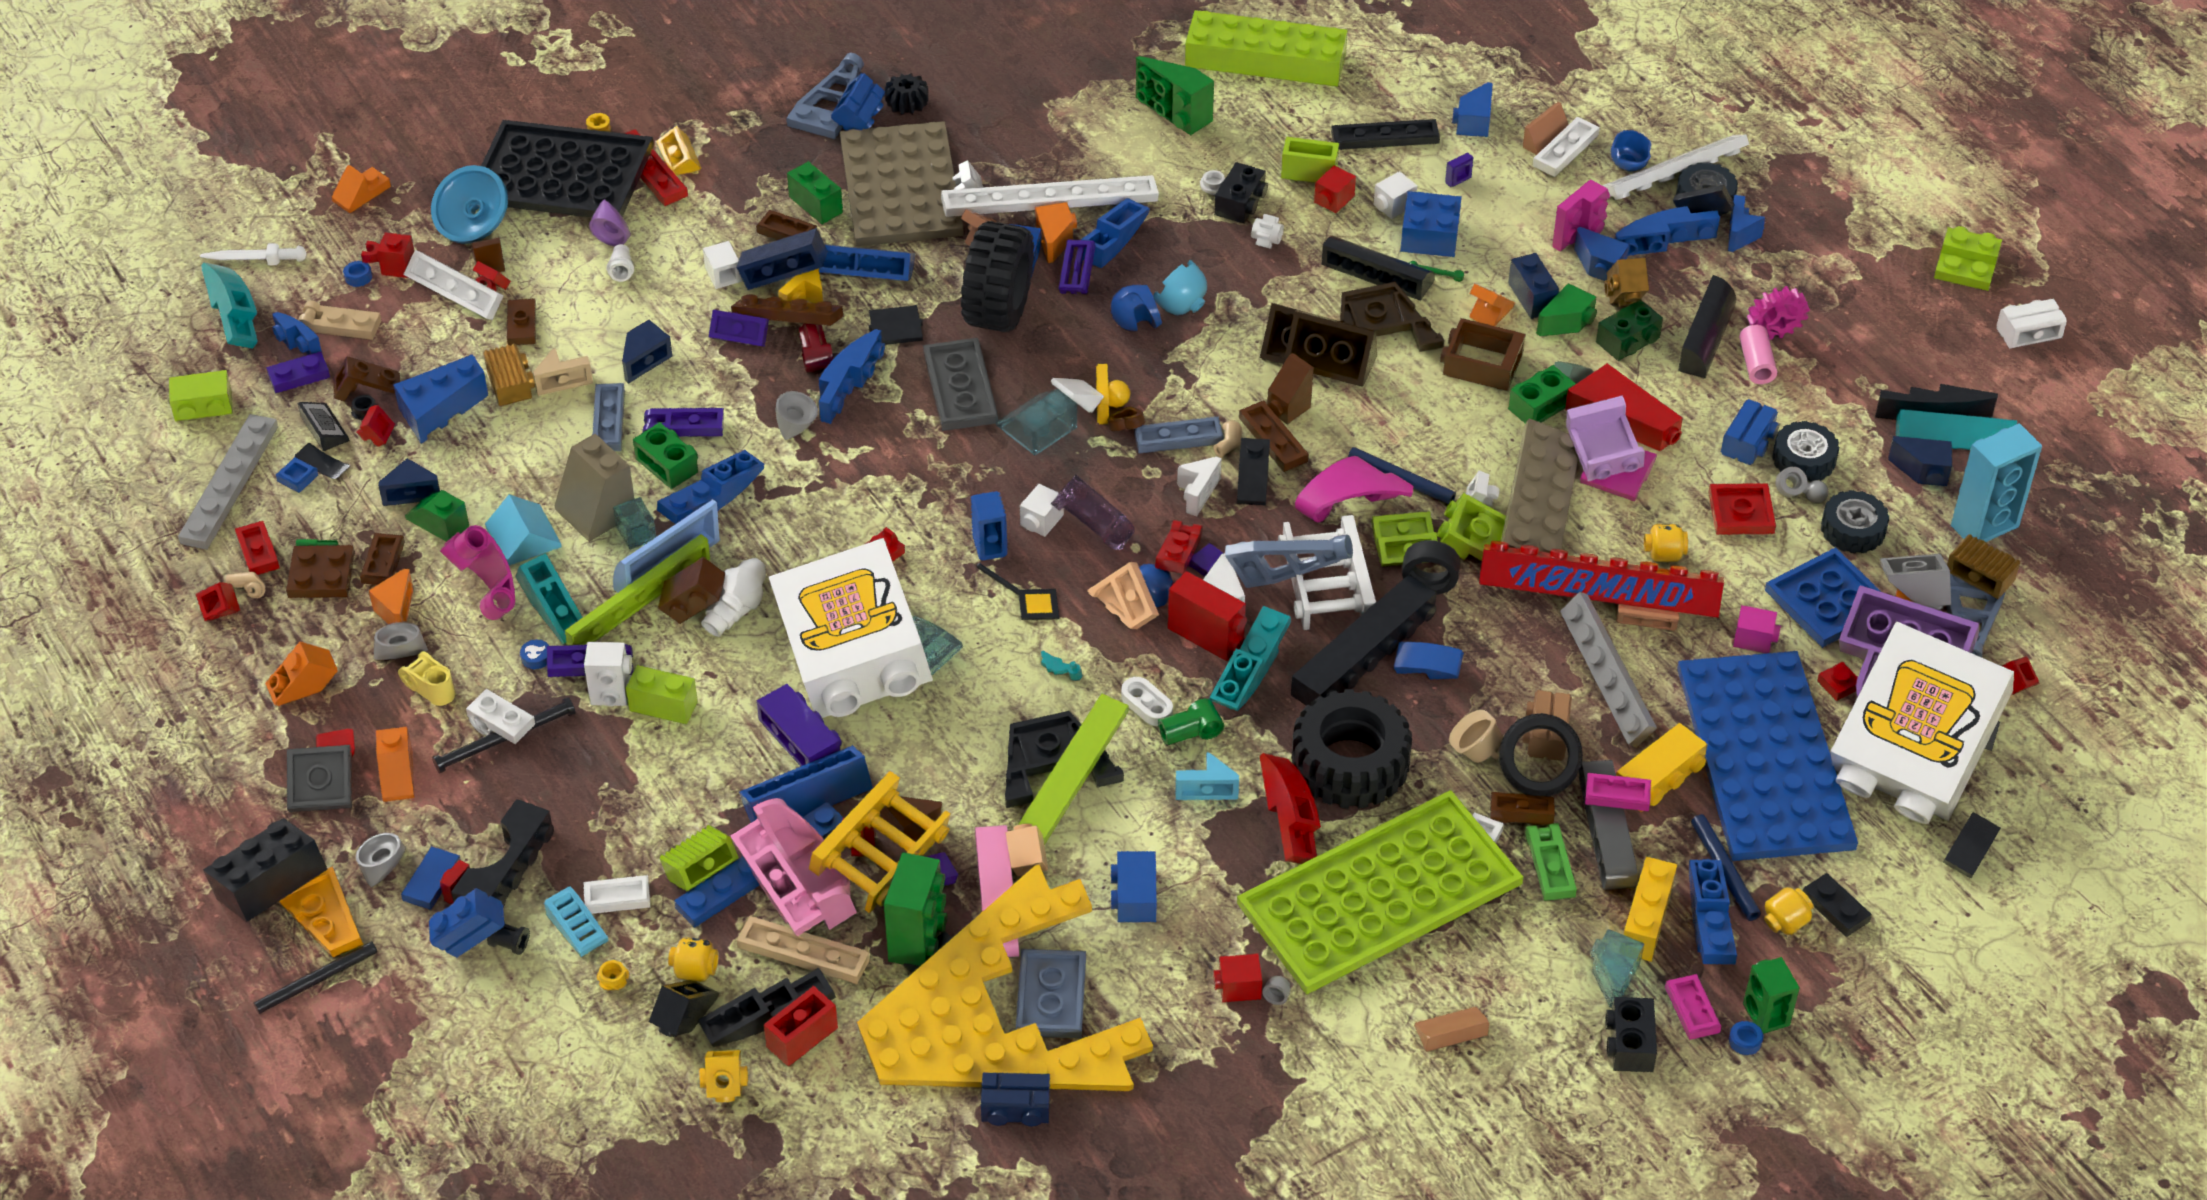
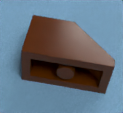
M1294 353L1288 356L1268 389L1267 405L1286 424H1289L1311 408L1314 367Z

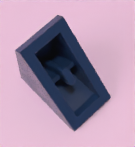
M408 458L378 482L383 506L417 503L425 497L440 491L438 476Z

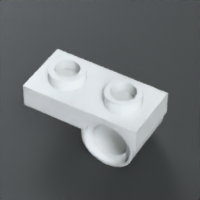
M488 689L484 690L466 708L470 723L479 733L488 736L494 731L514 744L535 725L534 716Z

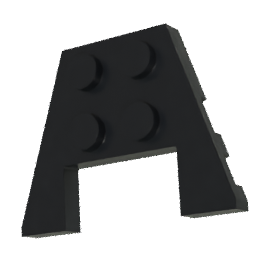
M1070 711L1010 724L1005 791L1006 808L1033 802V792L1027 777L1052 771L1082 725ZM1104 750L1091 771L1096 787L1124 781L1123 770L1119 765L1115 766L1111 762L1109 754Z

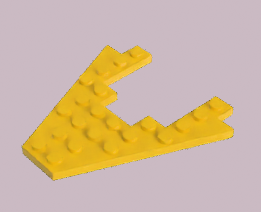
M1035 865L857 1022L860 1035L880 1085L982 1087V1073L1050 1074V1089L1131 1091L1134 1089L1133 1081L1124 1062L1153 1051V1044L1141 1017L1047 1051L1036 1023L1006 1034L1004 1033L983 983L1013 972L1003 943L1092 912V904L1081 879L1050 889L1040 865Z

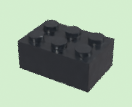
M285 818L271 823L266 830L253 838L243 841L238 848L225 856L215 859L210 866L203 869L216 899L246 922L328 870L315 840Z

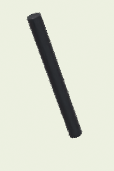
M371 941L253 1002L258 1014H261L376 954L377 949L374 943Z

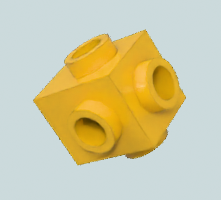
M741 1050L707 1051L705 1068H700L699 1071L700 1088H706L707 1098H715V1102L735 1101V1097L741 1096L742 1086H748V1067L741 1066ZM720 1075H725L728 1079H723Z

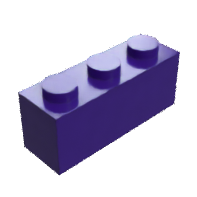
M788 684L756 700L759 721L800 767L840 751L842 741L835 730L830 731L824 724L821 715L816 710L812 711L808 707L803 695L800 692H795Z

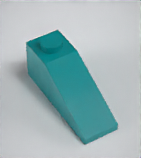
M545 553L520 565L515 577L529 602L560 642L565 644L567 643L565 630L583 617Z

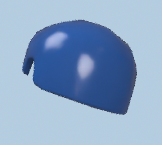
M1623 130L1616 135L1611 146L1612 161L1620 169L1640 171L1648 164L1651 157V142L1642 133L1634 130Z
M1155 564L1141 565L1139 569L1155 606H1164L1169 598V588L1174 582L1170 572L1155 568Z

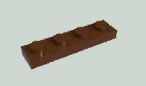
M749 294L742 296L739 301L731 306L732 313L774 321L831 326L844 317L843 306L832 305L829 301L807 303L805 299L785 301L781 297L763 299L758 298L757 295Z

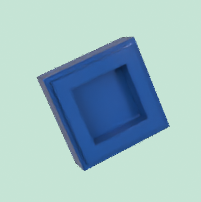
M295 457L276 474L277 482L300 493L319 475L317 468Z

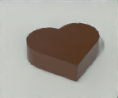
M1131 406L1110 415L1107 420L1111 431L1135 429L1146 423L1143 411Z

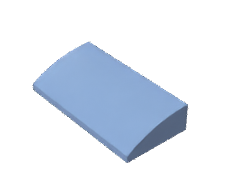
M712 499L620 561L614 570L613 589L617 593L700 534L708 539L709 548L718 543L720 537L717 502Z

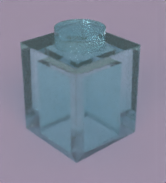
M641 497L613 507L616 527L629 550L645 545L656 538L654 519Z

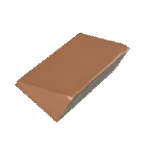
M1560 102L1552 105L1525 127L1523 148L1537 155L1569 125Z
M1618 604L1616 618L1618 623L1672 631L1677 629L1679 612Z
M1477 1007L1416 1022L1414 1027L1425 1051L1428 1052L1488 1036L1490 1023Z

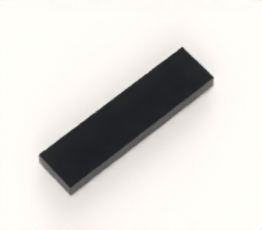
M1436 119L1331 125L1332 140L1335 143H1339V150L1439 144L1440 142Z

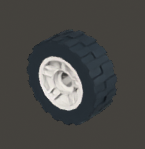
M1807 421L1792 422L1790 425L1783 426V429L1777 433L1772 460L1780 472L1788 467H1797L1805 473L1808 482L1821 481L1826 476H1830L1832 470L1835 469L1839 453V441L1835 438L1833 432H1830L1825 426L1818 425V423Z

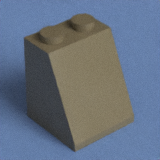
M593 434L572 446L554 505L555 510L589 542L631 518L637 512L630 465L597 434Z

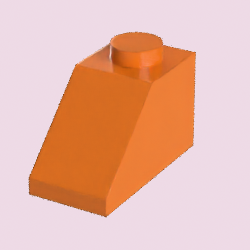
M1067 202L1035 207V227L1042 229V248L1047 263H1053L1066 249L1067 240H1073V229L1077 228L1075 212H1070Z
M399 727L376 730V754L383 802L415 798L413 750L408 728Z

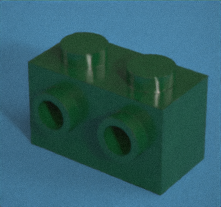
M1642 300L1636 301L1598 323L1596 343L1617 361H1620L1660 338L1663 317Z

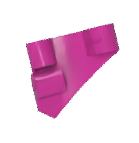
M1352 456L1332 464L1318 474L1299 493L1295 501V508L1311 520L1319 523L1328 517L1335 503L1359 496H1365L1371 502L1393 499L1398 495L1412 497L1414 486L1393 473H1383L1358 456Z
M478 525L470 526L461 534L458 532L451 537L441 548L440 552L461 572L468 567L485 582L490 590L480 602L481 613L490 620L500 619L515 606V588L512 573L501 548L494 538L483 527ZM493 599L497 601L498 607L494 604Z

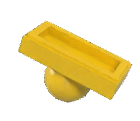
M1098 364L1096 366V390L1104 395L1097 406V423L1100 425L1108 424L1109 406L1115 408L1124 406L1128 403L1131 392L1128 385L1123 381L1114 380L1108 383V365Z

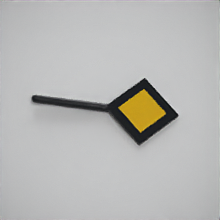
M981 563L976 565L979 570L1018 595L1021 620L1059 619L1056 589L1020 590Z

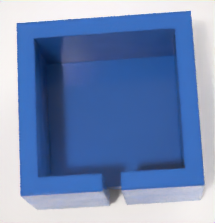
M1407 191L1400 252L1455 257L1462 196Z

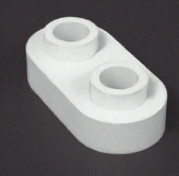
M1132 677L1122 684V701L1129 705V708L1148 724L1158 726V719L1173 715L1171 700L1148 680L1142 677Z

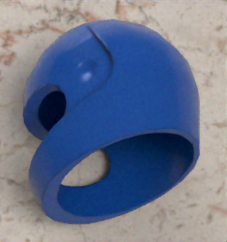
M1147 285L1126 286L1114 295L1111 302V314L1114 321L1121 328L1128 331H1138L1137 323L1140 321H1147L1154 328L1162 325L1157 305Z

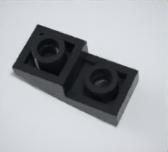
M1972 812L1943 863L1972 878L2001 827Z

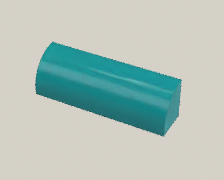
M1900 410L1896 417V436L1952 441V449L1970 450L1972 444L1977 440L1992 436L2001 429L2010 428L2017 424V420Z

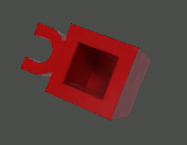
M385 232L380 244L374 241L366 242L367 252L362 251L361 253L362 263L379 262L382 275L408 278L403 274L414 253L411 235Z

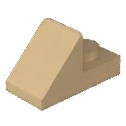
M553 348L533 371L538 396L593 384L588 356L560 362L556 348Z

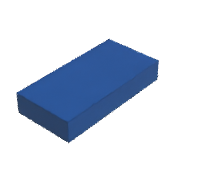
M431 846L401 893L402 900L432 910L442 894L440 881L443 874L448 869H451L458 860H461L460 855Z

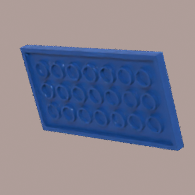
M1798 651L1678 661L1677 671L1695 734L1708 744L1705 755V769L1731 860L1741 861L1856 850L1858 840L1841 787L1836 782L1837 774L1834 766H1832L1831 755Z

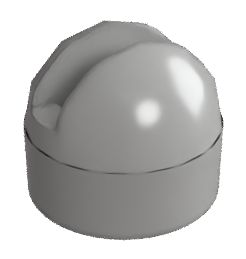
M1283 976L1271 977L1263 988L1264 998L1275 1005L1284 1004L1290 995V983Z

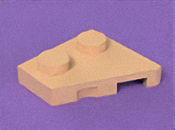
M1129 562L1088 589L1092 597H1097L1106 605L1105 608L1112 614L1118 615L1120 620L1130 629L1137 630L1159 616L1136 562Z

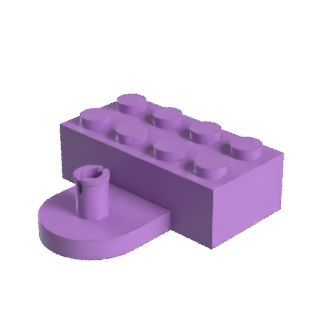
M1860 585L1839 639L1840 652L1865 659L1857 679V698L1896 621L1969 653L1973 652L1977 641L1979 623Z

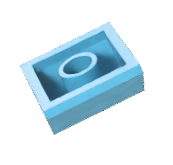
M510 494L485 523L488 533L501 548L509 566L562 547L541 505Z

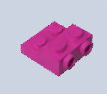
M1590 179L1557 206L1553 248L1561 252L1569 244H1574L1578 227L1599 234L1602 232L1605 226L1604 220L1607 218L1605 211L1608 205L1607 200L1610 198V193L1606 187Z

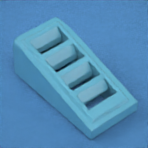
M571 886L545 900L544 905L547 917L581 957L609 941L608 936ZM577 913L576 915H574L573 917L569 918L568 920H565L567 917L571 916L572 914ZM585 923L583 926L577 928L576 930H572L580 924ZM591 931L594 933L582 941L579 940V938Z

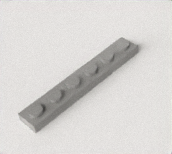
M249 414L178 535L180 544L208 550L278 428L276 419Z
M1579 592L1560 612L1628 745L1637 748L1657 727L1588 594Z

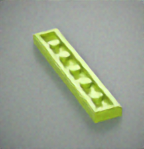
M700 534L565 630L567 645H587V642H596L660 596L665 580L702 557L709 561L708 539Z
M1101 693L1018 825H1036L1043 835L1044 845L1128 714L1129 705Z

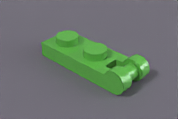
M1548 824L1545 828H1537L1536 825L1526 826V840L1530 846L1544 901L1575 898L1577 889L1559 824Z

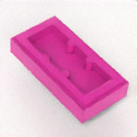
M1594 773L1587 774L1585 804L1649 811L1651 780Z
M1697 974L1666 981V992L1689 1040L1720 1033L1721 1024Z

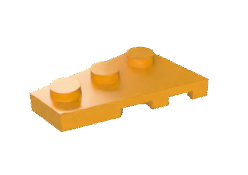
M333 866L279 901L292 917L332 957L364 945Z

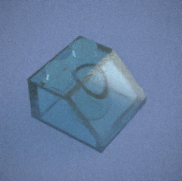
M1059 389L1047 391L1036 395L998 420L996 425L1035 456L1077 428V403Z

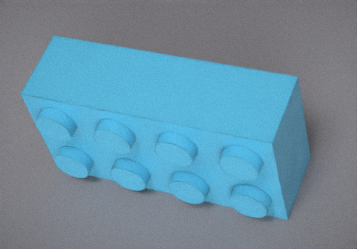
M2020 423L2010 428L2001 429L1998 433L1985 439H1979L1970 448L1967 466L1951 526L1963 539L1971 534L1973 537L1987 542L2020 526L2042 445Z

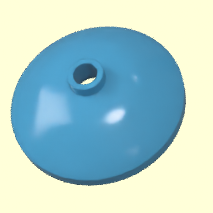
M471 165L453 171L439 184L432 198L431 216L436 229L450 241L462 244L474 243L489 236L499 226L505 216L508 205L506 186L495 172L483 166Z

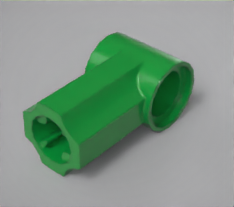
M1207 698L1195 701L1189 706L1187 711L1158 719L1161 738L1164 744L1167 745L1196 736L1205 740L1212 739L1221 734L1225 727L1213 702Z

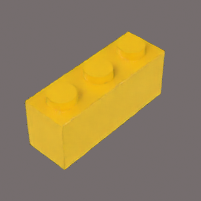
M1678 723L1616 772V776L1651 780L1650 805L1655 806L1669 790L1677 789L1687 776L1692 772L1697 773L1703 768L1706 763L1705 755L1708 744L1684 725Z
M1646 856L1624 929L1620 954L1652 962L1673 889L1678 864Z

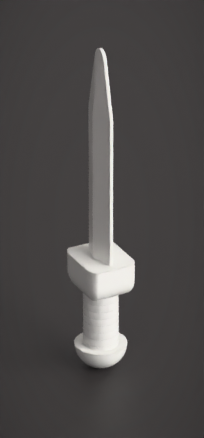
M268 243L267 250H223L204 253L200 257L214 260L267 259L268 265H277L280 259L303 261L306 258V250L302 246L280 249L278 244Z

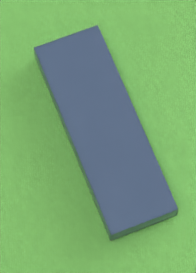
M624 383L595 384L593 434H597L614 451H622Z
M1219 417L1149 424L1134 429L1138 453L1215 445L1224 439Z

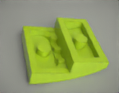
M1430 511L1372 516L1371 523L1374 540L1382 567L1403 565L1406 550L1414 543L1424 540L1438 541L1437 534L1433 530Z

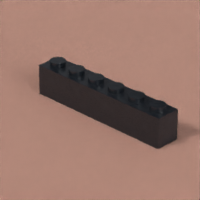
M1407 575L1292 675L1291 696L1305 706H1311V702L1320 696L1326 698L1330 692L1344 693L1345 689L1354 688L1358 680L1366 672H1372L1383 657L1391 655L1395 651L1399 642H1402L1405 638H1410L1415 633L1417 627L1424 621L1428 622L1432 619L1436 612L1437 593L1412 576Z

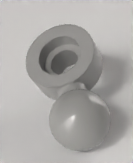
M1785 468L1776 477V488L1785 497H1795L1805 493L1806 498L1812 503H1822L1828 497L1827 485L1819 480L1807 482V477L1800 468ZM1786 479L1792 481V488L1787 486Z

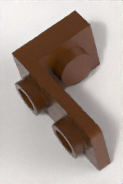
M347 356L333 378L334 399L345 402L350 392L356 390L358 384L395 394L394 384L400 382V373L390 368Z

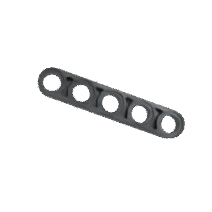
M1583 761L1579 771V782L1602 887L1604 890L1636 888L1638 885V871L1624 809L1585 804L1587 774L1616 776L1613 761Z

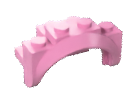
M782 799L766 800L752 807L757 819L730 837L748 863L755 879L784 922L789 924L795 935L798 937L821 921H824L830 930L856 914L857 912L850 896V880L834 868H826L819 877L809 870L812 852L824 841L823 837Z

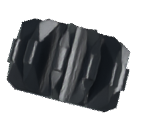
M901 73L900 77L892 76L891 81L886 83L885 101L887 106L891 107L892 112L900 111L901 115L909 112L913 115L914 111L920 112L923 110V106L928 105L929 89L927 82L923 81L921 76L913 77L912 73L909 75Z

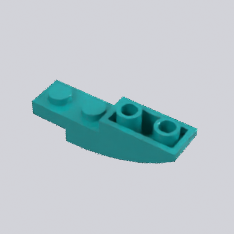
M203 262L201 268L211 308L219 309L227 344L253 349L258 342L252 321L257 315V310L248 287L242 278L229 267Z
M1265 606L1262 607L1241 648L1235 649L1209 697L1212 702L1238 711L1249 700L1279 653L1278 646L1291 623V616Z

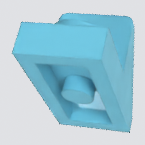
M1206 752V770L1176 771V800L1238 799L1239 775L1209 752Z

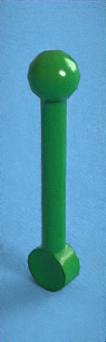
M1416 261L1409 262L1433 271L1435 274L1453 277L1457 282L1464 280V272L1461 270L1452 272L1419 265Z

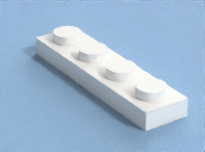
M417 250L414 251L403 274L489 320H493L504 296Z

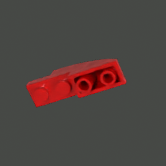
M1262 753L1260 755L1268 810L1278 814L1285 861L1303 864L1317 857L1314 832L1321 825L1314 798L1304 777L1289 759Z

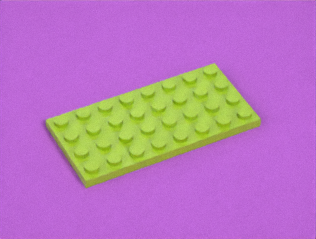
M1449 790L1238 895L1237 904L1307 995L1522 885L1523 875L1452 790Z

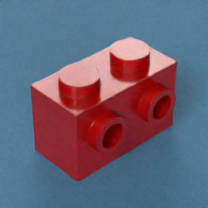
M813 986L764 1024L766 1047L789 1067L838 1029L836 1005Z

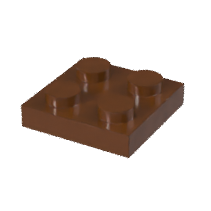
M353 545L294 546L286 587L288 598L348 597L355 556Z

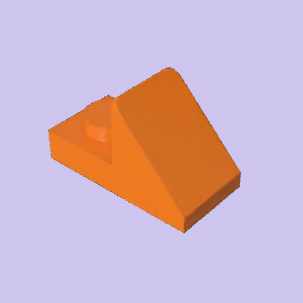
M348 165L332 195V201L348 213H351L390 188V179L373 167L361 173L351 165Z
M1475 283L1469 293L1478 298L1470 313V318L1480 323L1496 326L1515 305V302Z

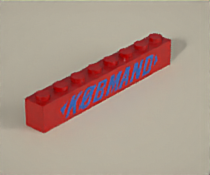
M1491 541V545H1484L1479 578L1480 585L1573 598L1579 592L1588 594L1590 600L1719 618L1724 577H1719V573L1715 571L1701 570L1700 574L1688 572V568L1682 566H1670V570L1658 568V564L1653 562H1640V565L1628 564L1627 559L1617 557L1610 558V561L1598 560L1597 555L1581 553L1580 557L1568 556V551L1551 549L1550 553L1539 552L1538 547L1531 545H1521L1520 549L1510 548L1508 543L1502 541Z

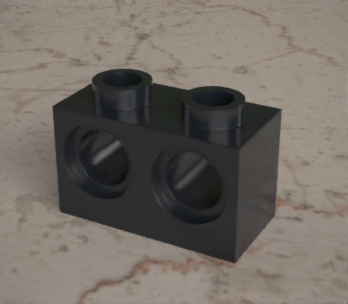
M1614 997L1612 1010H1606L1605 1028L1606 1030H1611V1037L1607 1038L1606 1052L1607 1057H1613V1071L1654 1072L1657 1057L1654 998Z

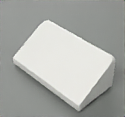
M1053 378L1051 380L1052 385L1089 413L1095 410L1104 395L1084 380Z

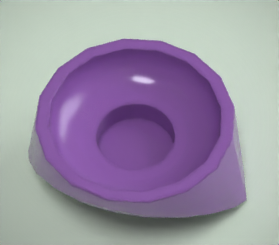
M603 200L596 209L589 223V228L598 240L607 245H624L631 236L629 227L620 213L609 202Z

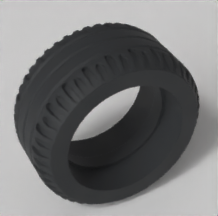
M1544 713L1525 716L1512 724L1502 739L1499 751L1500 766L1508 782L1518 791L1533 796H1553L1565 790L1577 777L1583 759L1582 745L1575 730L1563 719ZM1534 729H1547L1561 737L1567 748L1568 760L1565 769L1558 777L1546 782H1536L1524 777L1519 772L1514 761V749L1518 740L1525 733Z

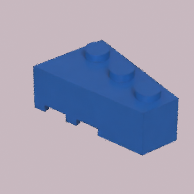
M473 354L394 384L398 409L421 444L428 439L427 435L436 428L443 429L446 427L448 420L457 413L464 414L489 396L484 371Z

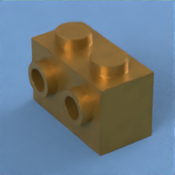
M1646 258L1617 260L1608 270L1604 291L1605 296L1610 298V305L1619 304V308H1625L1641 300L1649 291Z

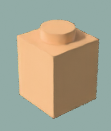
M1020 824L1015 826L1014 830L1005 832L1011 869L1017 876L1025 875L1038 864L1042 871L1048 870L1043 835L1036 825Z

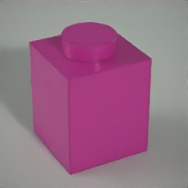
M1741 605L1733 647L1769 653L1771 642L1778 643L1781 625L1775 624L1777 612Z

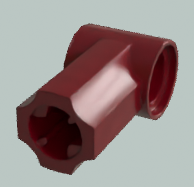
M804 323L798 329L805 371L807 373L825 370L833 360V353L830 343L826 342L822 325Z

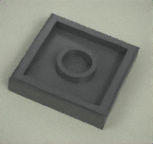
M350 745L287 749V810L289 812L352 808V748Z

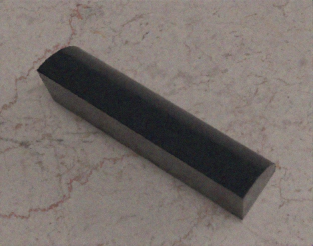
M1332 235L1323 243L1321 265L1376 285L1396 282L1404 293L1411 298L1421 301L1435 281L1433 271Z
M1712 275L1683 344L1678 371L1701 378H1706L1736 305L1735 291L1728 282L1718 276Z

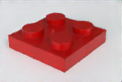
M1768 483L1710 484L1708 493L1716 535L1775 534L1776 522Z

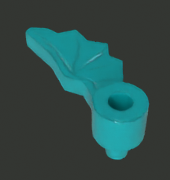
M1044 650L1041 651V664L1047 668V672H1053L1054 675L1069 673L1070 679L1073 681L1082 678L1081 666L1076 664L1075 661L1066 664L1063 663L1061 658L1054 657Z

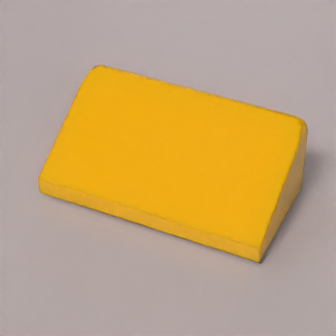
M678 126L656 141L665 163L676 176L701 169L689 137Z

